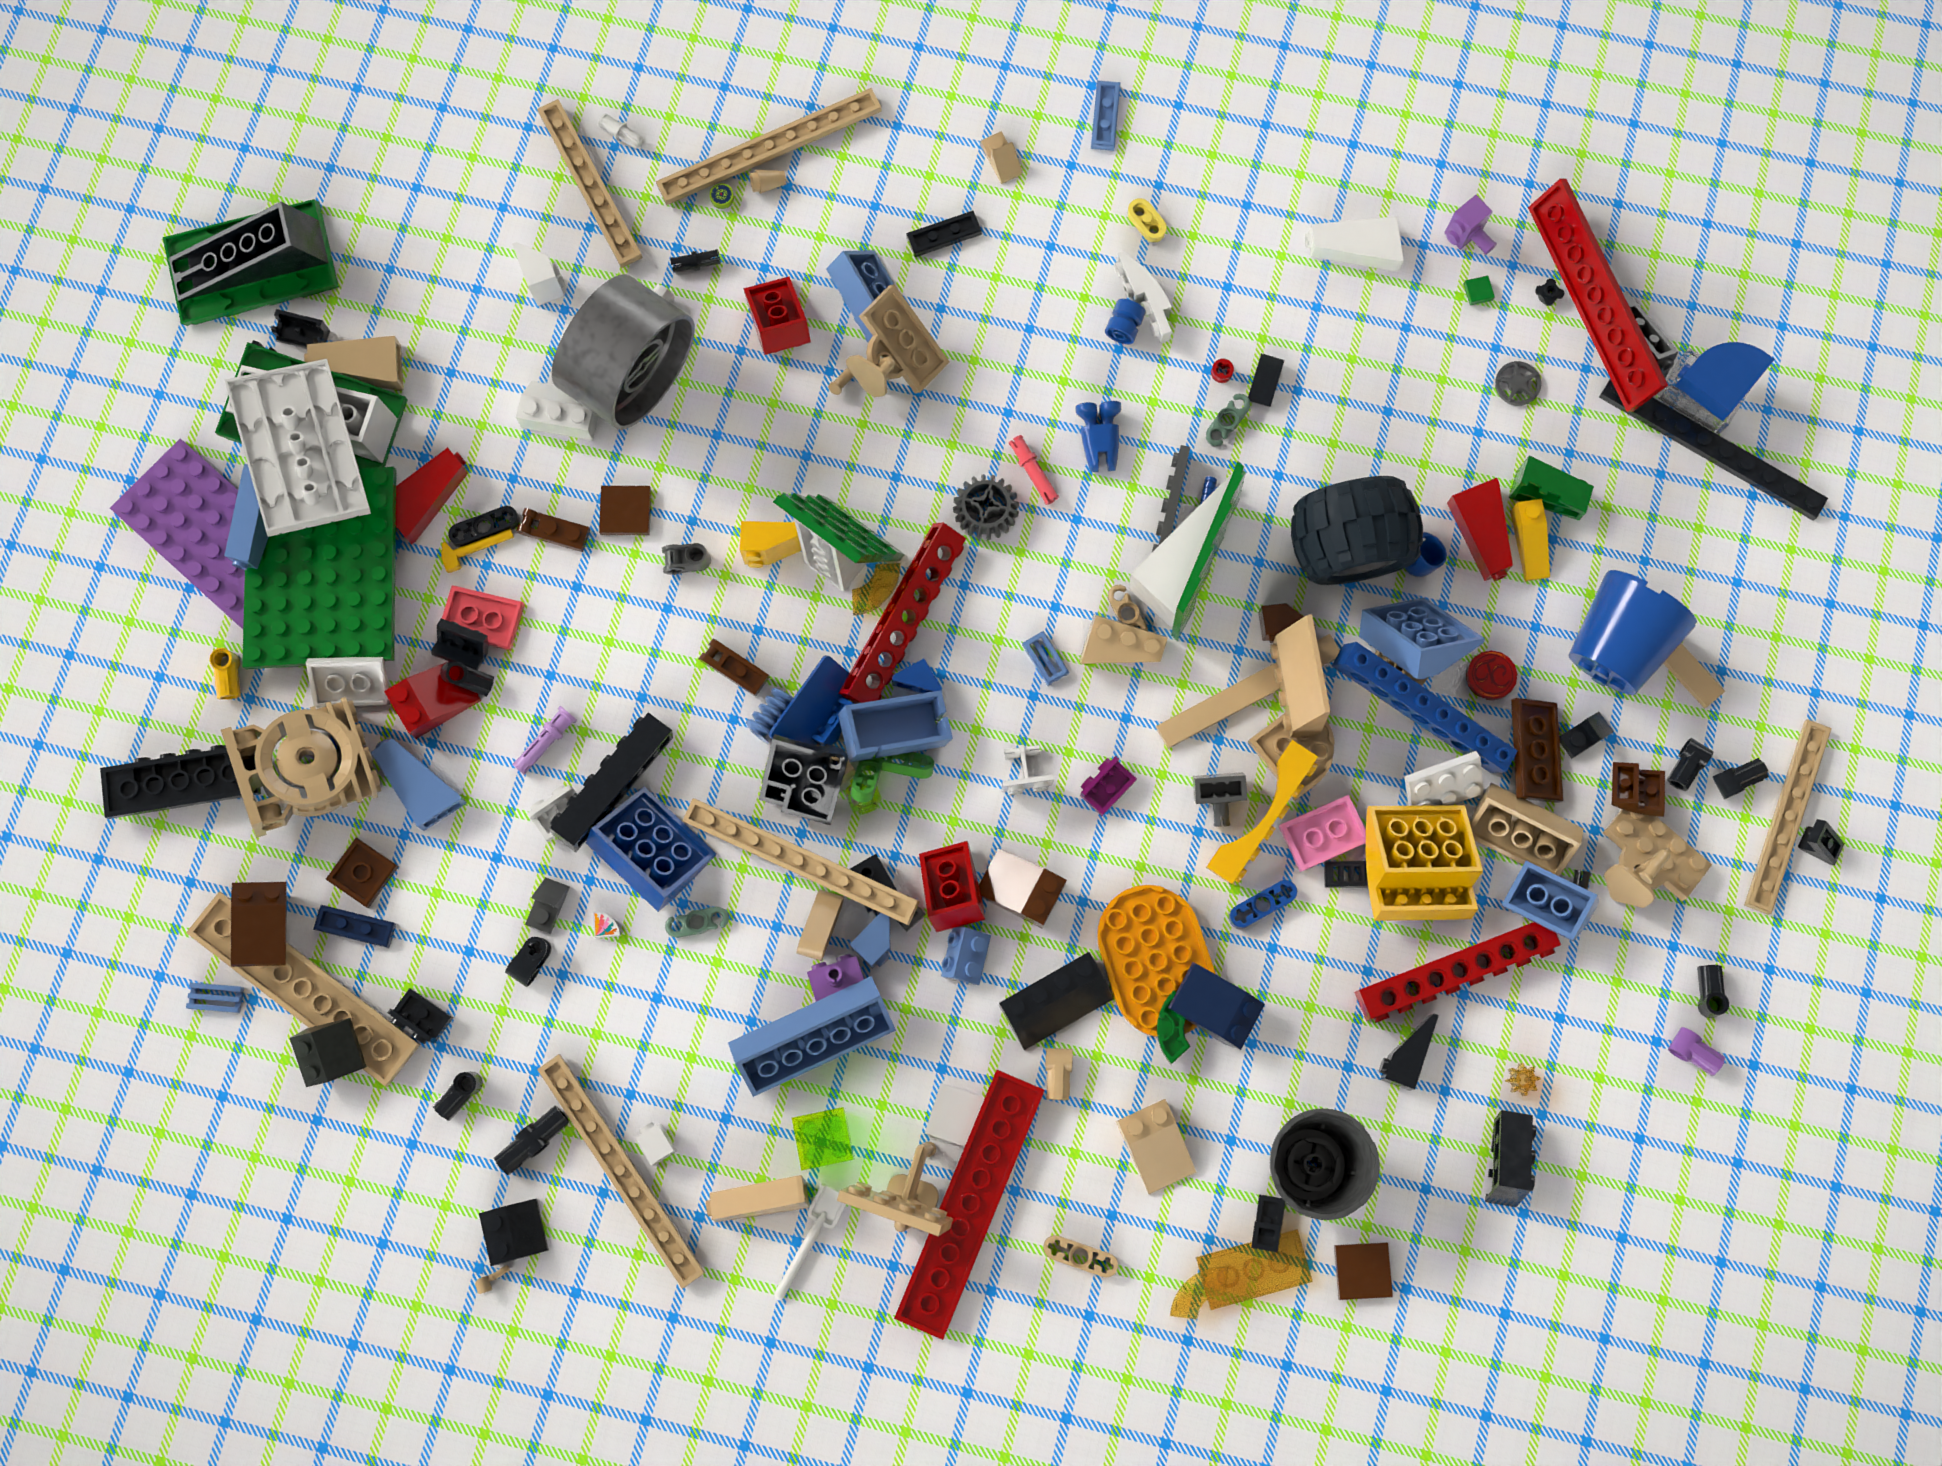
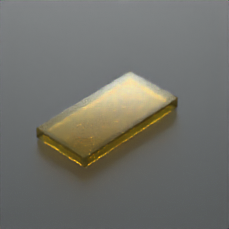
M1298 1229L1281 1233L1278 1252L1251 1248V1241L1195 1257L1210 1310L1313 1282Z

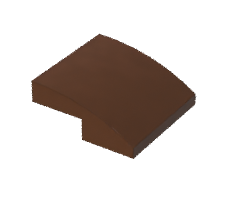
M1613 762L1611 805L1633 813L1664 817L1665 771L1640 770L1639 763Z

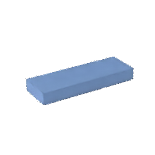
M1097 80L1091 149L1114 151L1121 82Z

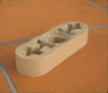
M1052 1235L1044 1242V1253L1052 1260L1101 1277H1111L1118 1269L1117 1259L1110 1253L1058 1235ZM1059 1240V1245L1066 1249L1068 1243L1073 1244L1068 1254V1261L1063 1259L1065 1253L1057 1252L1056 1255H1052L1048 1244ZM1078 1248H1083L1088 1253V1259L1084 1264H1077L1073 1260V1253ZM1093 1252L1098 1253L1095 1259L1101 1261L1109 1257V1263L1113 1265L1112 1270L1107 1269L1106 1273L1101 1272L1102 1267L1093 1264V1269L1088 1268L1093 1259Z

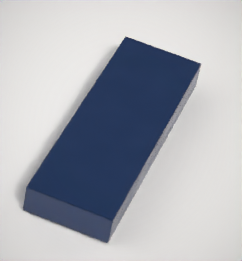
M320 905L313 930L390 948L396 923Z

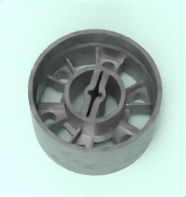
M622 274L615 276L601 285L585 301L565 330L552 364L553 384L615 428L620 430L630 428L655 408L679 375L693 343L695 333L694 321L688 314L630 275Z

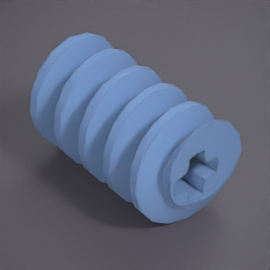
M777 688L771 690L773 697H765L767 705L760 704L758 706L761 713L753 712L752 716L755 721L751 719L746 721L750 731L766 744H769L766 735L769 736L770 730L793 699L787 692Z

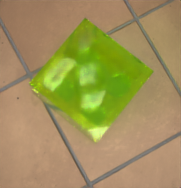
M844 1107L792 1117L801 1171L855 1160Z

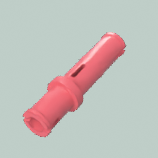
M1022 435L1013 438L1009 445L1019 459L1018 464L1026 470L1043 498L1045 505L1053 503L1054 499L1057 500L1059 498V495L1037 462V455L1031 452Z

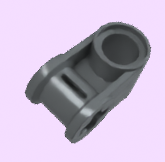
M700 543L672 544L662 547V553L665 554V567H663V573L677 575L685 572L703 571L711 564V557L708 551ZM695 554H704L700 561H693Z

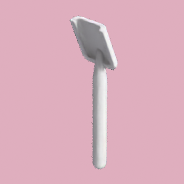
M821 1184L807 1212L808 1217L816 1222L807 1233L774 1293L776 1300H782L785 1297L815 1243L822 1225L828 1229H834L846 1204L837 1201L839 1191L826 1184Z

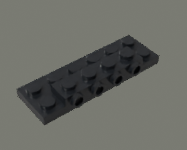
M226 745L211 746L208 751L190 749L186 750L185 754L177 756L175 753L161 754L160 758L152 760L149 757L134 759V763L100 768L104 816L107 819L242 797ZM255 757L243 760L246 770L252 771L256 769ZM259 787L255 789L254 795H260L261 789Z

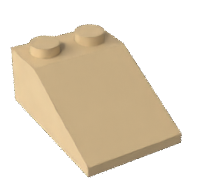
M1166 1099L1115 1121L1148 1194L1196 1173Z

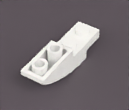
M1119 252L1114 267L1118 277L1122 276L1125 283L1123 288L1127 298L1131 297L1132 301L1141 303V306L1145 308V316L1149 315L1152 322L1150 323V328L1153 336H1158L1160 343L1170 341L1172 330L1166 317L1170 316L1172 306L1166 294L1155 278L1139 262L1126 253Z

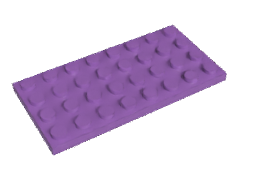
M180 438L110 509L243 629L245 570L232 566V561L224 556L238 490Z

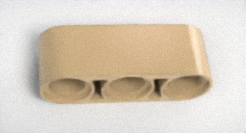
M819 889L800 937L797 954L819 961L823 960L843 905L844 896Z

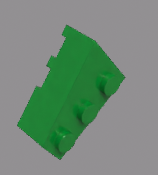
M1529 455L1516 471L1509 498L1519 502L1542 499L1544 510L1580 520L1587 512L1594 486Z

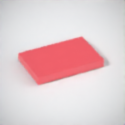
M452 585L442 619L456 622L463 627L488 635V646L511 651L525 604L521 601Z

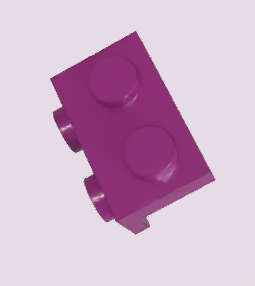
M1117 756L1112 760L1107 758L1098 767L1099 774L1095 778L1088 777L1080 786L1083 789L1080 797L1101 816L1137 781V778L1119 763Z

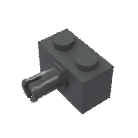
M1241 772L1193 776L1195 803L1213 804L1215 827H1221V816L1223 825L1230 826L1228 803L1247 801L1246 775Z

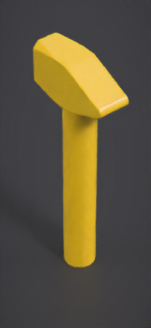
M511 528L454 550L446 542H443L441 559L446 572L452 573L462 568L459 558L514 538Z

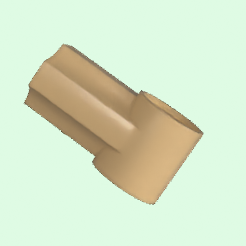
M1046 1048V1099L1069 1100V1082L1073 1059L1072 1049Z

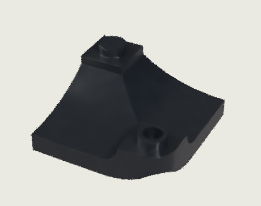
M774 734L762 780L763 784L759 800L782 806L781 812L831 825L848 763L847 753L843 749L832 745L814 746ZM832 757H837L840 760H833Z

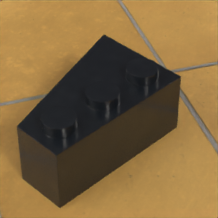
M1501 1110L1494 1119L1491 1152L1494 1153L1493 1169L1488 1170V1177L1493 1178L1492 1190L1489 1194H1486L1485 1202L1517 1207L1529 1192L1533 1191L1535 1176L1531 1175V1169L1536 1158V1152L1532 1150V1141H1534L1536 1136V1125H1533V1115Z

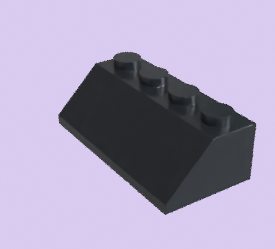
M1087 952L1001 1001L999 1007L1022 1048L1026 1050L1112 1001L1113 996L1090 952Z

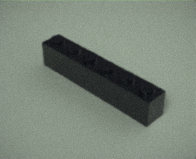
M649 712L644 718L639 717L632 727L633 731L628 736L625 735L619 740L615 752L612 755L608 754L600 763L601 768L597 773L588 776L583 784L585 787L579 794L574 793L567 802L568 807L562 813H557L551 820L550 831L552 835L574 852H577L585 843L591 828L613 810L673 739L672 729Z

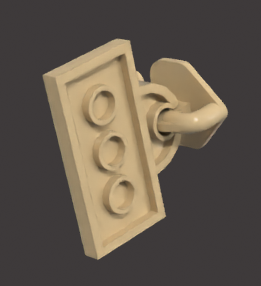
M893 284L889 285L859 315L862 322L873 335L868 342L867 359L860 355L848 357L846 360L847 368L828 387L831 393L839 395L842 392V388L855 377L869 395L881 397L887 393V380L903 376L913 392L920 393L950 361L898 288Z
M1621 809L1603 832L1604 835L1622 849L1619 856V864L1613 865L1604 873L1610 897L1617 902L1645 908L1655 899L1653 890L1662 884L1681 901H1684L1712 866L1707 859L1656 816L1643 815Z
M929 1141L917 1146L909 1174H898L892 1177L886 1191L878 1193L871 1190V1185L857 1182L856 1185L853 1184L840 1190L837 1201L895 1221L894 1227L898 1232H904L913 1227L940 1236L951 1228L953 1218L946 1216V1211L936 1208L939 1199L937 1188L931 1183L920 1180L926 1158L932 1157L936 1153L935 1144Z

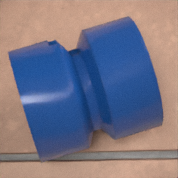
M1129 299L1117 300L1112 312L1113 317L1108 321L1105 334L1118 343L1133 344L1139 331L1136 327L1142 324L1146 314L1145 308Z

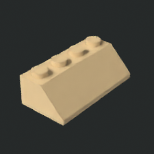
M1490 783L1470 819V826L1475 841L1523 865L1525 861H1528L1557 876L1561 875L1581 845L1584 828L1526 799H1517L1515 794L1493 783Z

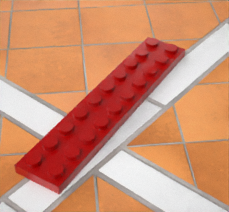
M1560 178L1535 200L1528 209L1626 411L1633 412L1666 388L1668 384L1567 179Z
M996 1070L939 1208L947 1212L946 1216L953 1218L951 1228L940 1236L929 1233L894 1319L939 1339H944L1045 1091L1044 1089Z

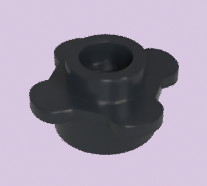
M1552 278L1547 279L1544 285H1539L1535 289L1539 300L1546 306H1551L1557 299H1562L1564 296V290L1559 289L1556 281Z

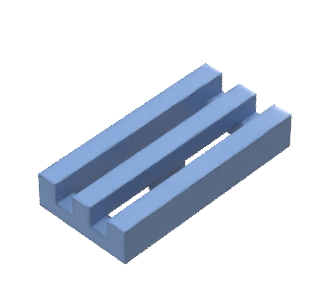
M1044 631L1022 643L1023 648L1047 686L1069 674L1068 669ZM1039 639L1043 641L1061 671L1057 673L1038 643ZM1031 644H1033L1036 648L1037 652L1039 653L1045 665L1052 674V677L1048 676L1047 672L1045 671L1042 664L1040 663L1037 656L1030 647Z
M190 982L189 988L191 990L187 997L189 998V1003L186 1004L187 1009L240 1013L244 987ZM198 989L237 992L234 997L197 994ZM196 999L235 1002V1007L196 1004Z

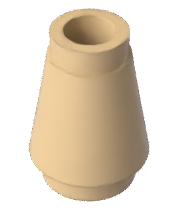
M755 170L754 173H750L752 191L761 194L786 185L784 170Z

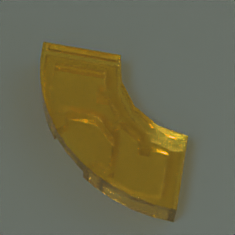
M900 563L875 564L874 574L870 581L860 588L852 589L853 616L877 609L893 594L900 577Z
M1228 1267L1209 1268L1189 1278L1175 1295L1170 1316L1197 1319L1200 1308L1206 1300L1214 1296L1226 1295Z

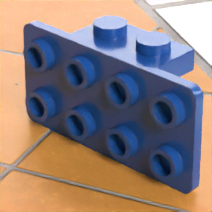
M823 656L772 727L769 737L773 739L774 734L814 746L817 744L823 746L825 744H835L842 732L838 714L845 705L854 704L839 694L849 672L830 656Z

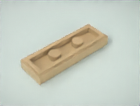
M1682 643L1663 663L1704 709L1725 692Z

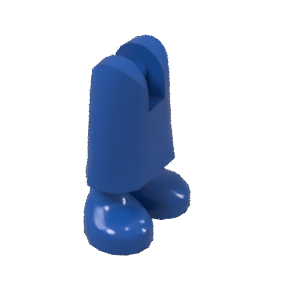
M1106 401L1099 405L1101 424H1097L1096 403L1085 402L1075 406L1076 414L1084 420L1086 425L1080 430L1086 460L1091 472H1099L1098 453H1106L1108 472L1116 470L1119 449V425L1113 424V419L1122 410L1121 402Z

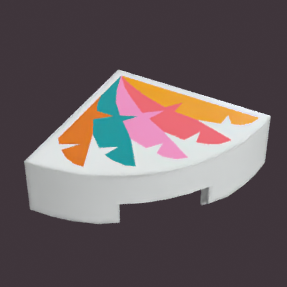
M593 912L595 938L621 936L620 928L614 919L607 914Z

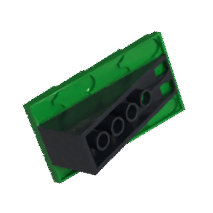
M315 199L293 205L279 202L257 214L162 237L180 323L185 326L198 325L224 316H234L263 306H273L339 287L320 203Z

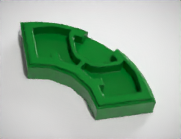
M1175 991L1164 1001L1157 1020L1159 1046L1170 1065L1191 1047L1185 1038V1019L1168 1008L1176 994Z

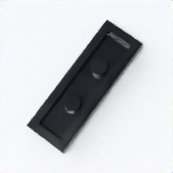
M974 211L906 233L914 257L982 235Z

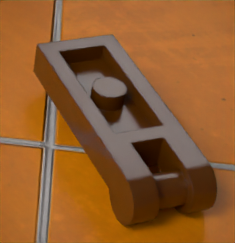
M524 508L522 513L524 518L522 523L518 524L517 533L576 551H584L591 530L588 526ZM533 521L539 522L537 529L531 528Z
M712 639L708 644L710 646L706 653H702L698 659L756 697L770 678L769 674L716 639ZM717 653L722 654L719 661L714 659Z

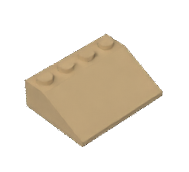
M1310 614L1278 633L1273 644H1270L1271 658L1276 659L1277 668H1274L1275 681L1280 683L1281 692L1278 693L1279 703L1281 707L1285 708L1286 713L1283 716V725L1285 731L1289 730L1290 738L1320 734L1331 712L1313 617Z

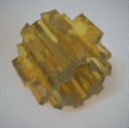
M1519 1063L1518 1068L1508 1069L1511 1076L1505 1082L1511 1084V1093L1519 1090L1522 1096H1527L1529 1090H1538L1535 1082L1540 1080V1077H1535L1534 1066L1527 1069L1524 1063ZM1519 1075L1526 1076L1524 1078L1526 1084H1520L1521 1078L1519 1077Z

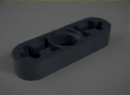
M502 506L454 524L449 529L448 536L451 542L459 548L507 529H515L520 522V517L513 507ZM507 513L512 516L509 523L503 520L505 519L504 515ZM492 518H496V520L499 521L497 522L499 527H496V524ZM482 521H488L491 524L489 531L485 533L478 531V525ZM470 526H472V529L476 536H473L471 534V530L469 529ZM459 531L464 533L463 540L455 538L458 536Z

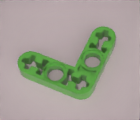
M910 752L886 756L887 760L884 757L876 758L873 756L871 759L859 761L852 782L851 796L858 802H869L872 800L881 770L919 779L929 778L934 770L933 758L926 754ZM900 759L904 761V763H894L892 760ZM869 770L872 771L874 774L865 775L862 773V771ZM862 784L867 785L864 791L861 790Z

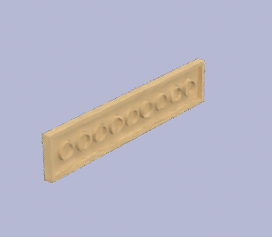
M218 892L186 933L231 967V899L224 893ZM286 942V965L231 967L308 1028L351 1018L367 1066L363 1070L385 1087L390 1085L421 1045L288 942Z

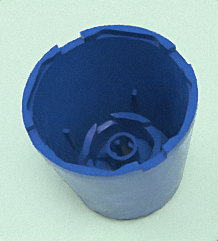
M1610 570L1605 574L1568 656L1579 669L1591 676L1592 680L1601 686L1606 685L1627 695H1635L1696 626L1697 619L1686 606L1664 590L1659 594L1646 587L1648 584L1646 580L1626 572Z

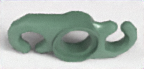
M1239 393L1233 396L1234 400L1240 399L1244 401L1243 408H1236L1234 401L1231 400L1227 407L1218 413L1206 431V440L1210 445L1220 446L1223 444L1222 440H1214L1212 438L1214 431L1221 432L1222 438L1227 439L1229 433L1238 427L1250 409V400L1246 395ZM1225 414H1231L1235 417V422L1230 426H1225L1222 424L1221 418Z
M721 907L693 910L687 915H678L676 917L682 924L681 930L674 931L672 929L674 917L668 918L665 929L668 935L675 938L702 934L706 930L718 928V925L712 920L714 914L719 913L722 915L723 919L719 924L721 928H725L728 924L729 914ZM695 915H700L704 918V925L700 929H693L690 926V920Z

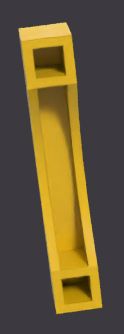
M1294 740L1289 743L1276 763V792L1265 817L1247 835L1234 842L1221 845L1206 866L1208 870L1231 885L1234 881L1239 883L1247 872L1244 866L1248 860L1254 862L1262 850L1258 847L1262 839L1264 838L1268 841L1276 829L1272 826L1277 817L1281 820L1290 808L1286 805L1291 796L1297 798L1304 785L1301 784V781L1305 775L1311 777L1318 767V764L1315 763L1318 756Z

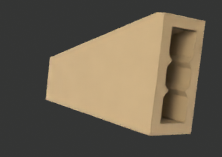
M395 336L307 344L304 362L308 363L327 359L330 371L376 387L397 391L403 390L401 344Z
M802 1175L709 1193L710 1200H706L708 1217L712 1216V1220L715 1222L810 1208L807 1183Z

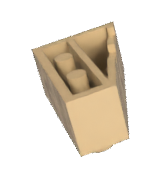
M1094 614L1079 662L1080 664L1160 662L1168 638Z

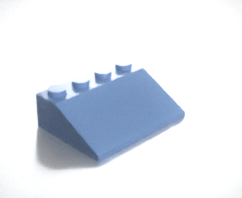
M1426 598L1362 610L1359 637L1416 679H1426L1429 676L1439 675L1482 645L1485 640L1484 637Z

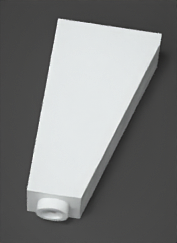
M1397 216L1311 224L1308 234H1305V246L1310 248L1311 257L1389 271H1399L1404 261Z

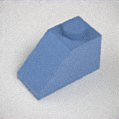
M880 913L849 944L872 969L876 965L881 967L890 957L887 954L891 950L890 917L883 913Z

